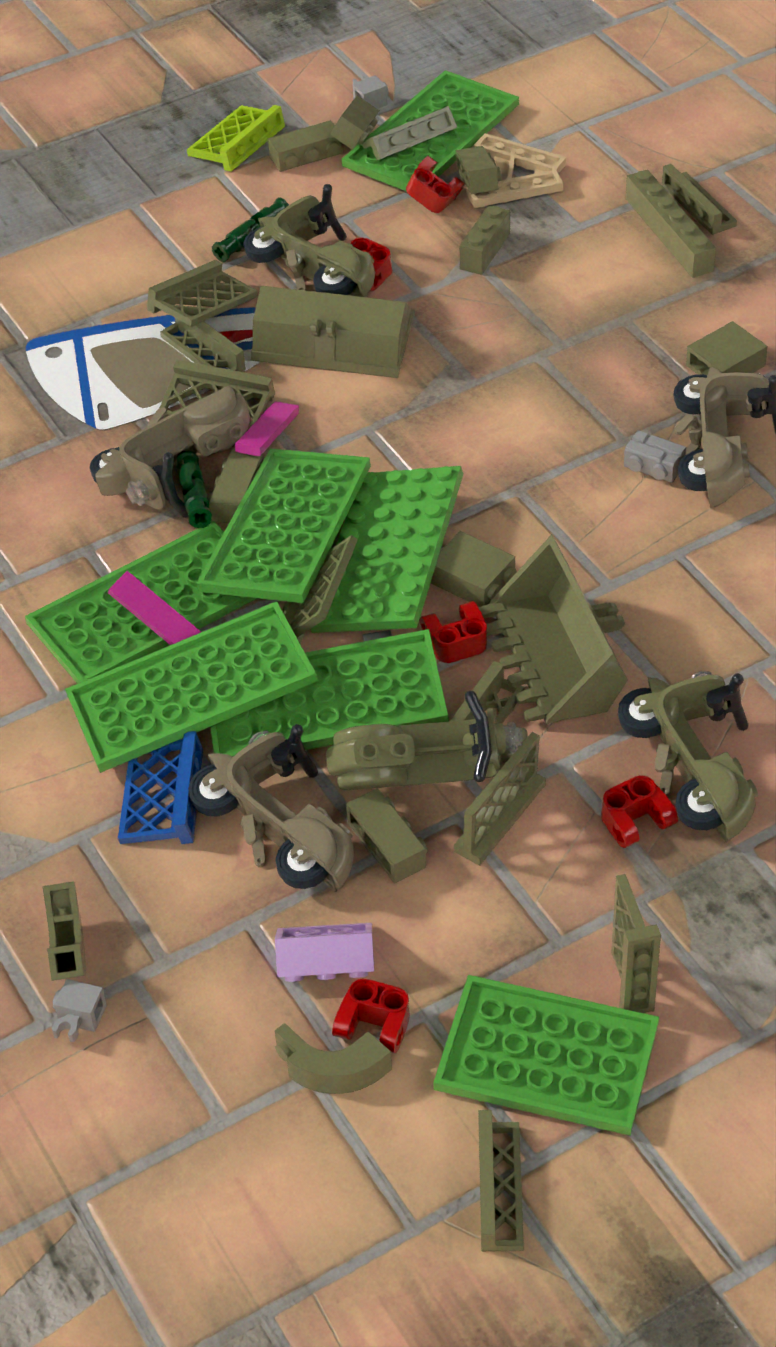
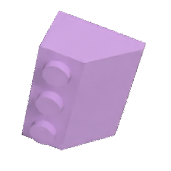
M372 923L277 928L275 936L277 977H285V981L304 980V976L317 975L319 980L336 978V974L349 973L351 978L368 976V972H374Z

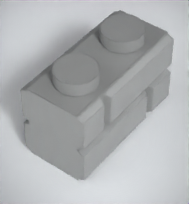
M637 430L632 440L625 447L624 466L632 471H639L653 476L657 480L673 483L678 476L679 462L686 455L687 447Z

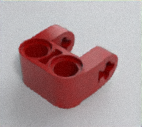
M428 155L415 169L406 186V191L412 198L431 212L440 213L456 199L464 188L465 183L455 177L447 184L436 176L433 170L438 162Z
M364 237L356 238L350 244L363 252H368L374 260L375 278L370 290L374 291L392 274L390 250Z
M474 601L459 605L461 620L444 626L441 625L435 613L420 617L421 631L429 629L434 654L439 661L453 663L479 655L486 650L487 625Z
M635 776L608 789L603 795L601 819L622 848L639 842V832L633 820L647 813L662 830L678 822V814L674 805L655 784L654 780L648 776Z
M362 978L354 981L350 985L337 1011L332 1035L350 1040L360 1020L383 1027L379 1041L392 1053H397L410 1018L408 994L399 987Z

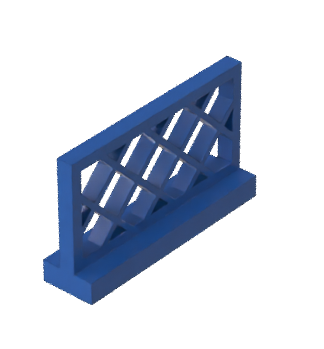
M196 731L187 732L182 740H177L146 753L151 754L152 757L142 765L137 762V758L128 761L118 833L120 844L179 838L181 844L194 842L197 809L191 803L188 788L193 776L201 770L203 748ZM180 750V754L173 760L169 761L165 758L169 752ZM157 762H162L165 766L155 775L149 771ZM171 771L175 772L177 777L168 785L162 781ZM145 774L150 779L138 788L134 785V782ZM156 784L163 788L152 798L146 794ZM167 795H172L174 801L164 808L159 804ZM140 797L143 798L146 803L137 811H134L131 805ZM154 807L160 813L148 822L143 816ZM165 818L172 821L171 828L159 830L156 828ZM137 821L144 825L137 832L128 833V828Z

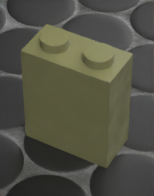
M732 321L688 345L686 366L696 374L708 375L711 366L722 373H754L766 366L768 346Z
M459 531L440 551L431 584L468 602L474 601L477 606L482 607L488 605L494 596L516 574L515 556Z

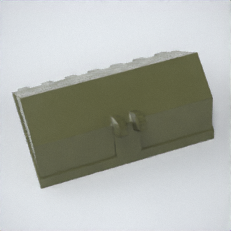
M260 286L253 317L251 361L398 378L415 310L402 301Z
M552 534L494 596L489 604L479 607L483 618L495 616L497 621L486 624L487 635L503 633L505 636L492 642L491 647L493 651L511 650L513 653L501 658L499 663L504 665V669L519 667L521 670L508 676L507 681L509 685L527 684L529 687L527 690L516 693L517 703L536 702L537 707L524 711L525 720L530 722L544 719L546 724L608 712L628 681L604 634L620 630L624 627L625 622L622 615H616L619 612L618 607L615 603L590 605Z

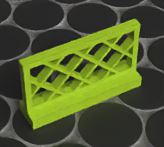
M243 105L239 106L187 149L188 156L223 163L224 170L233 171L264 145L268 138L273 137L285 127L281 106L273 105L268 110Z

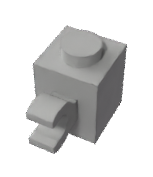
M363 75V80L359 82L353 79V100L358 95L377 109L388 105V87L376 75L370 78Z
M66 979L62 989L55 993L53 999V1008L56 1010L58 1018L52 1026L54 1038H58L64 1029H70L68 1032L70 1042H74L78 1038L79 1028L95 1032L107 1006L103 987Z

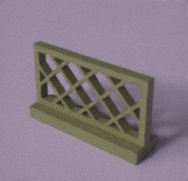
M213 260L150 287L147 310L153 314L162 310L192 327L256 298L258 291L223 272V263Z
M176 360L173 366L174 376L159 408L164 407L167 410L169 405L179 401L182 408L174 412L167 410V414L164 417L166 418L187 407L182 399L192 394H195L198 398L197 401L203 399L199 391L205 388L212 389L215 393L224 387L231 386L235 394H242L245 401L251 398L261 399L260 403L249 407L247 404L249 414L253 419L251 427L264 413L268 401L273 400L275 390L271 377ZM179 383L190 385L191 387L180 393L176 390Z
M353 535L329 550L304 603L286 601L282 612L300 644L305 633L325 620L358 541Z
M531 732L464 812V833L454 844L455 853L480 866L546 786V778L537 774L540 735Z
M622 874L616 876L611 949L621 978L619 1008L640 1013L651 1012L655 1010L661 933L657 924L645 926L627 876Z

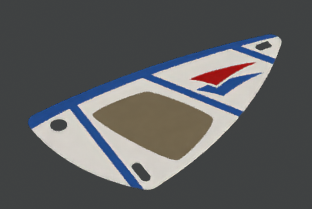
M256 307L230 309L205 320L204 322L244 351L246 370L260 363L258 361H251L253 317ZM171 315L122 321L34 338L26 345V353L31 369L46 393L69 414L100 430L110 429L155 414L174 376L173 366L176 360L193 362L160 336V331L175 323V317ZM178 331L172 336H184V334ZM198 344L186 345L188 348H199ZM52 347H58L62 350V354L57 358H49L45 355V352ZM202 356L204 360H215L214 356ZM179 383L176 390L180 393L191 387L190 385ZM205 388L199 391V394L201 395L211 389ZM192 394L182 400L185 402L197 396ZM179 401L169 405L168 408L180 404ZM100 403H106L108 406L109 419L106 421L99 419L97 406Z

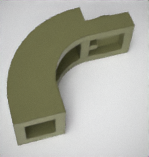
M75 882L42 886L49 931V948H47L51 980L85 976V948Z
M285 1023L275 1030V1049L278 1055L287 1062L289 1077L310 1090L328 1094L350 1093L374 1084L392 1070L391 1051L370 1032L365 1033L347 1048L338 1051H322L307 1044Z

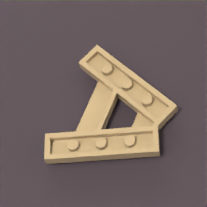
M486 133L474 145V147L483 146L486 152L490 153L491 158L495 160L496 167L500 168L501 181H498L499 190L471 194L467 188V196L473 208L563 191V181L559 173L566 166V157ZM515 165L535 171L531 175L513 178Z

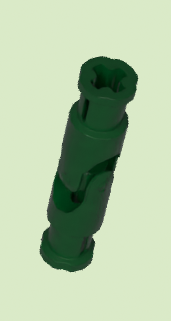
M278 197L273 205L261 209L249 220H246L226 234L225 239L221 242H215L212 246L214 256L219 261L226 262L231 254L244 249V241L247 235L256 228L261 227L258 218L275 217L289 204L285 199Z
M183 451L176 457V466L179 469L178 475L183 488L182 493L186 511L189 515L188 521L194 528H205L212 522V513L209 510V500L202 470L198 463L199 458L193 451Z

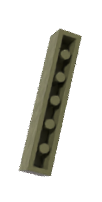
M647 169L627 175L626 200L690 276L695 278L714 272L716 247Z

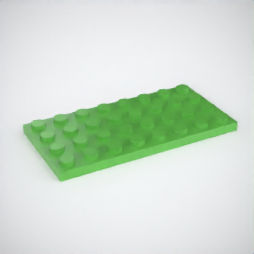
M445 70L365 140L447 106L451 110L457 128L378 161L371 146L364 149L363 145L358 144L342 158V166L406 191V186L411 176L426 156L429 155L438 162L433 173L439 177L456 162L455 150L474 146L484 133L487 134L519 105V97Z
M269 449L196 583L198 592L304 603L371 467L370 457Z
M461 466L367 473L346 516L337 545L351 535L358 539L328 614L325 620L310 629L312 633L417 628L464 475Z
M212 521L207 527L198 528L26 615L25 619L30 629L73 680L79 684L170 645L108 594L109 588L126 571H129L197 629L214 622L257 598L198 592L196 583L224 533Z
M276 601L65 689L101 773L180 740L187 732H199L318 681V678Z
M429 629L306 652L305 654L316 672L317 682L210 726L214 753L228 754L234 757L243 748L267 734L281 732L288 739L291 728L295 724L303 727L301 740L305 750L334 745L333 737L336 732L354 726L369 724L399 726L449 722Z

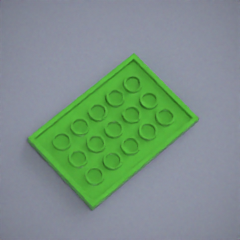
M468 975L433 1082L434 1090L631 1136L659 1025V1017Z

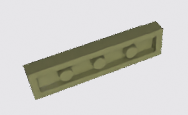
M449 106L373 136L365 140L362 145L364 149L371 146L378 161L457 128Z
M672 164L663 166L662 186L712 235L737 226V220L687 172L680 173Z
M175 318L174 324L160 331L162 339L194 363L214 367L230 368L229 370L240 372L246 370L244 351L204 321L191 327ZM178 331H180V332H182V333L184 334V336H172V335H173L174 333L178 332ZM198 344L199 348H188L186 345ZM202 356H214L215 360H204Z
M493 661L472 691L476 693L484 711L488 708L498 709L497 723H503L517 704L516 693L524 691L525 687L521 685L510 686L508 681L504 679V665ZM502 688L513 694L511 697L499 699L497 693ZM466 700L449 722L475 719Z
M478 1110L481 1251H524L519 1122H492V1110ZM513 1133V1141L503 1150L493 1142V1134ZM493 1151L497 1154V1156L494 1159ZM502 1160L514 1168V1172L505 1180L494 1172V1168ZM494 1182L499 1185L496 1189H494ZM513 1182H514V1188H515V1189H513V1188L510 1186ZM503 1191L515 1199V1203L506 1211L502 1210L494 1201ZM495 1213L499 1216V1218L496 1221ZM514 1213L516 1221L511 1217ZM506 1222L516 1231V1239L495 1240V1231Z

